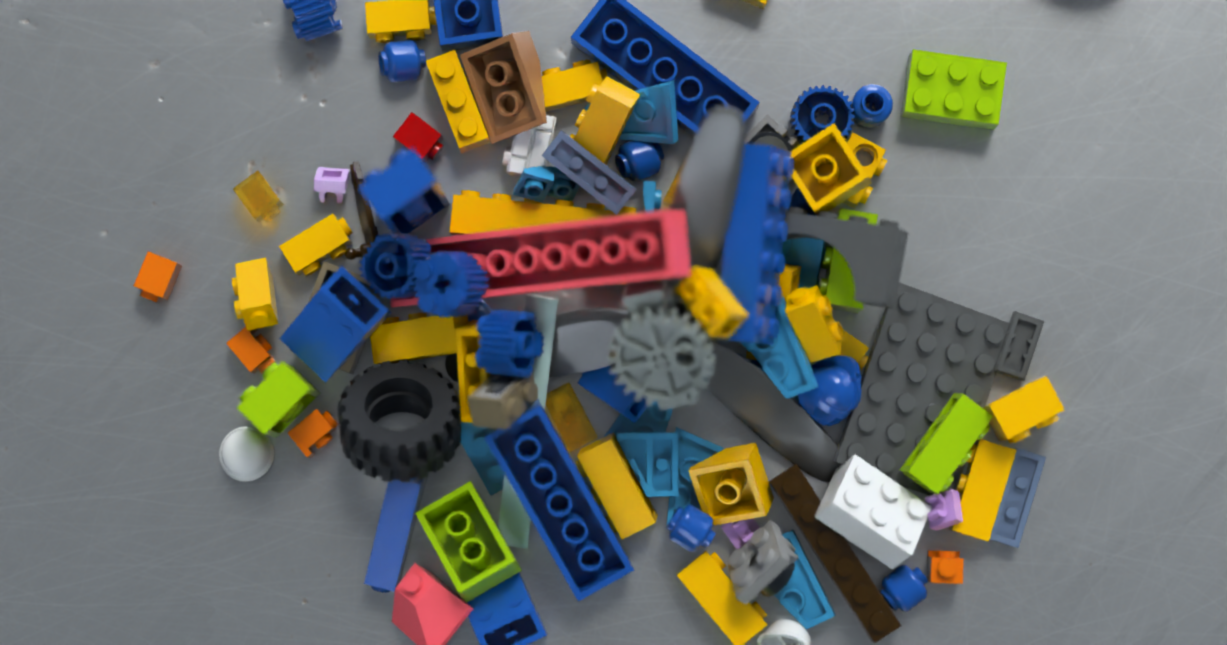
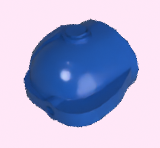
M832 356L813 364L811 368L819 387L798 395L799 404L812 419L821 425L833 426L839 424L850 415L851 411L858 406L861 400V373L858 363L850 356Z

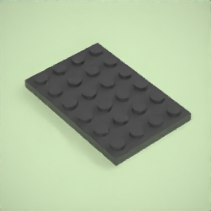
M899 282L895 308H885L861 377V400L847 418L833 462L844 465L855 454L901 486L928 496L933 495V493L927 492L902 473L900 468L954 393L965 394L980 407H985L996 375L994 369L1010 323ZM965 464L962 466L958 465L952 474L954 479L945 491L956 489L959 476L963 473Z

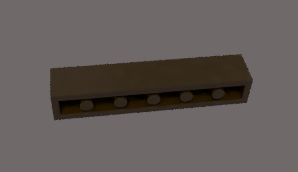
M794 464L769 480L770 486L871 642L876 643L901 627L900 622L846 539L815 518L821 501L798 465Z

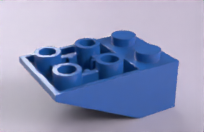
M341 266L318 290L279 339L326 383L392 312Z
M520 572L467 602L473 608L468 618L480 645H528L548 635Z

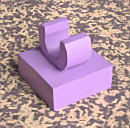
M318 167L314 178V191L319 192L320 202H325L327 192L335 193L337 195V203L342 202L349 183V169Z
M950 489L925 497L926 503L932 506L931 511L927 513L931 529L937 531L963 522L958 491Z
M754 518L725 523L720 526L736 549H740L747 543L753 533L760 528Z

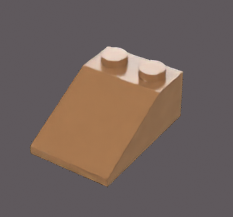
M529 31L511 33L460 55L491 144L547 123L540 60Z

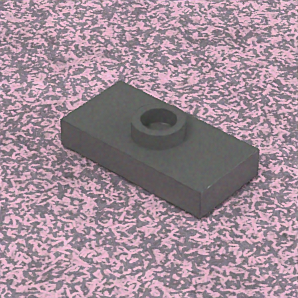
M1013 311L994 371L1020 381H1025L1044 321Z

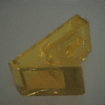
M570 382L547 393L545 405L570 452L598 438Z

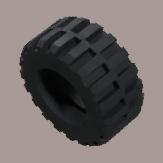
M399 360V363L393 364L390 361L382 362L381 366L377 368L371 366L363 371L364 374L362 376L358 374L350 381V386L347 385L344 388L341 400L338 402L340 442L346 458L351 460V464L360 471L364 469L366 475L374 479L376 476H379L385 482L392 483L394 479L401 480V483L410 482L411 478L418 477L419 480L426 478L431 471L436 473L444 467V461L447 463L451 461L455 455V450L460 445L462 430L458 392L454 389L453 384L448 378H442L441 372L433 367L429 370L427 365L420 362L409 364L408 360ZM398 412L413 413L425 419L419 425L405 430H390L375 424L382 417Z

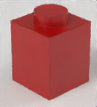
M413 112L410 113L393 135L394 140L406 150L411 151L414 149L423 163H426L429 158L434 160L444 147L441 144L444 140L442 134Z

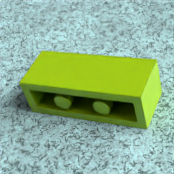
M954 393L902 465L900 471L929 493L939 494L940 491L944 492L951 485L954 479L952 474L958 465H964L972 454L970 449L975 441L981 440L989 431L990 425L988 423L993 416L965 394Z

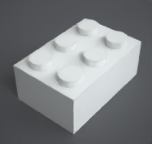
M854 454L844 465H840L835 470L815 514V518L893 569L912 556L928 518L927 513L931 511L932 506Z

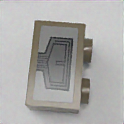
M533 372L530 377L491 374L468 397L473 426L507 430L538 399V387L535 384Z

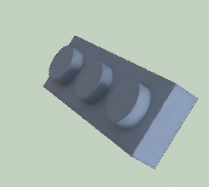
M563 130L559 132L542 154V157L616 215L636 191L634 186Z
M1015 447L1014 449L1017 451L990 540L1019 548L1046 457Z

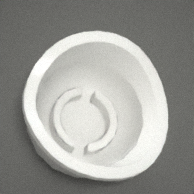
M239 427L232 430L224 438L219 451L220 463L225 473L231 478L243 482L256 480L266 474L272 466L275 455L270 438L259 429L253 427Z
M779 619L773 622L765 633L758 637L757 643L758 645H810L811 640L808 632L801 624L789 619Z

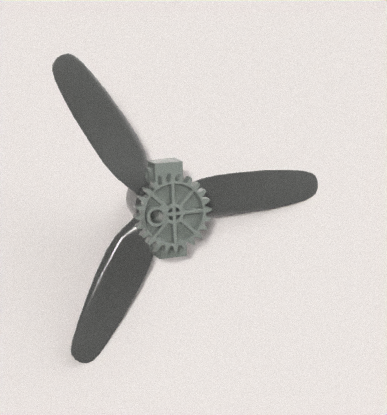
M715 107L702 121L683 166L670 210H685L691 268L695 266L715 271L724 249L725 235L729 230L743 159L745 124L742 115L729 107ZM682 277L627 283L623 295L627 310L598 307L579 309L556 315L549 378L592 371L611 365L610 373L618 374L615 384L626 383L624 394L632 391L636 392L634 401L637 402L642 397L647 398L648 407L652 405L654 400H657L660 411L697 404L701 390L705 387L764 442L792 464H797L801 470L810 476L824 482H830L835 470L841 465L833 462L838 447L836 442L818 422L810 417L792 397L786 399L771 379L754 363L737 351L708 339L707 331L702 332L703 326L674 291L681 282ZM451 354L446 357L445 368L449 377L459 383L457 354Z

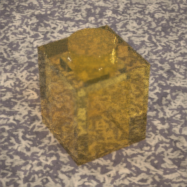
M256 171L233 188L250 214L258 222H261L263 219L265 222L272 220L281 212L279 208L284 205L259 171Z

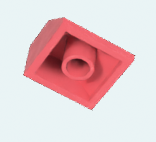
M414 563L395 588L392 623L416 645H446L473 608L434 573Z

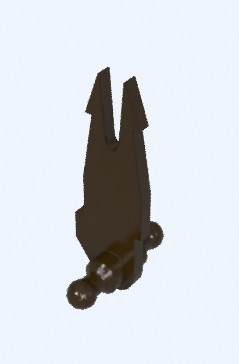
M359 161L350 164V171L365 244H361L359 248L346 249L345 257L348 260H354L357 257L363 258L364 254H368L367 247H371L370 243L374 242L378 235L371 205L359 189V187L364 185L362 182L364 176Z

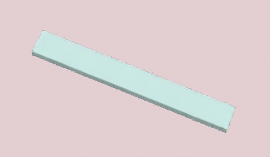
M527 294L524 312L534 313L536 329H538V332H542V336H544V346L542 347L544 351L540 357L534 359L532 368L534 381L538 387L537 397L545 410L559 298ZM504 474L498 528L508 546L528 548L531 519Z

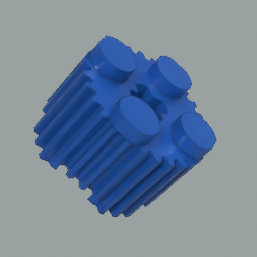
M283 0L286 9L292 8L295 17L294 21H292V26L297 39L305 38L306 41L343 29L341 20L335 21L333 14H335L337 8L335 0Z
M822 85L821 88H818V86H815L814 89L809 87L808 91L804 90L802 95L798 96L790 114V129H794L792 134L793 136L797 135L796 139L798 141L801 140V144L832 124H835L843 138L847 139L852 131L855 115H852L854 112V108H851L852 101H848V95H843V90L839 92L837 88L832 90L831 86L825 88ZM819 113L821 116L827 114L829 116L828 124L817 123V116L815 114Z
M411 234L377 235L375 241L370 243L371 247H367L368 254H364L362 260L359 261L362 264L359 268L362 271L360 276L364 277L366 283L371 284L370 289H375L374 293H379V296L382 298L415 297L417 291L414 290L416 287L414 281L417 278L414 275V268L418 262L425 261V257H430V244L425 239L417 238L416 235Z
M436 252V254H430V257H425V261L418 262L414 268V275L417 278L414 281V284H416L414 290L417 291L415 296L419 297V308L425 313H432L433 316L438 317L473 314L474 308L479 306L478 301L483 300L481 295H485L486 288H489V285L486 283L489 281V278L485 276L487 271H484L481 265H477V260L472 259L473 256L467 255L464 252Z
M493 310L492 313H489V316H481L477 323V331L481 338L479 341L480 348L475 357L477 366L486 369V372L492 375L530 377L533 372L532 365H534V359L540 357L544 351L542 349L544 346V336H542V332H538V329H536L534 313Z

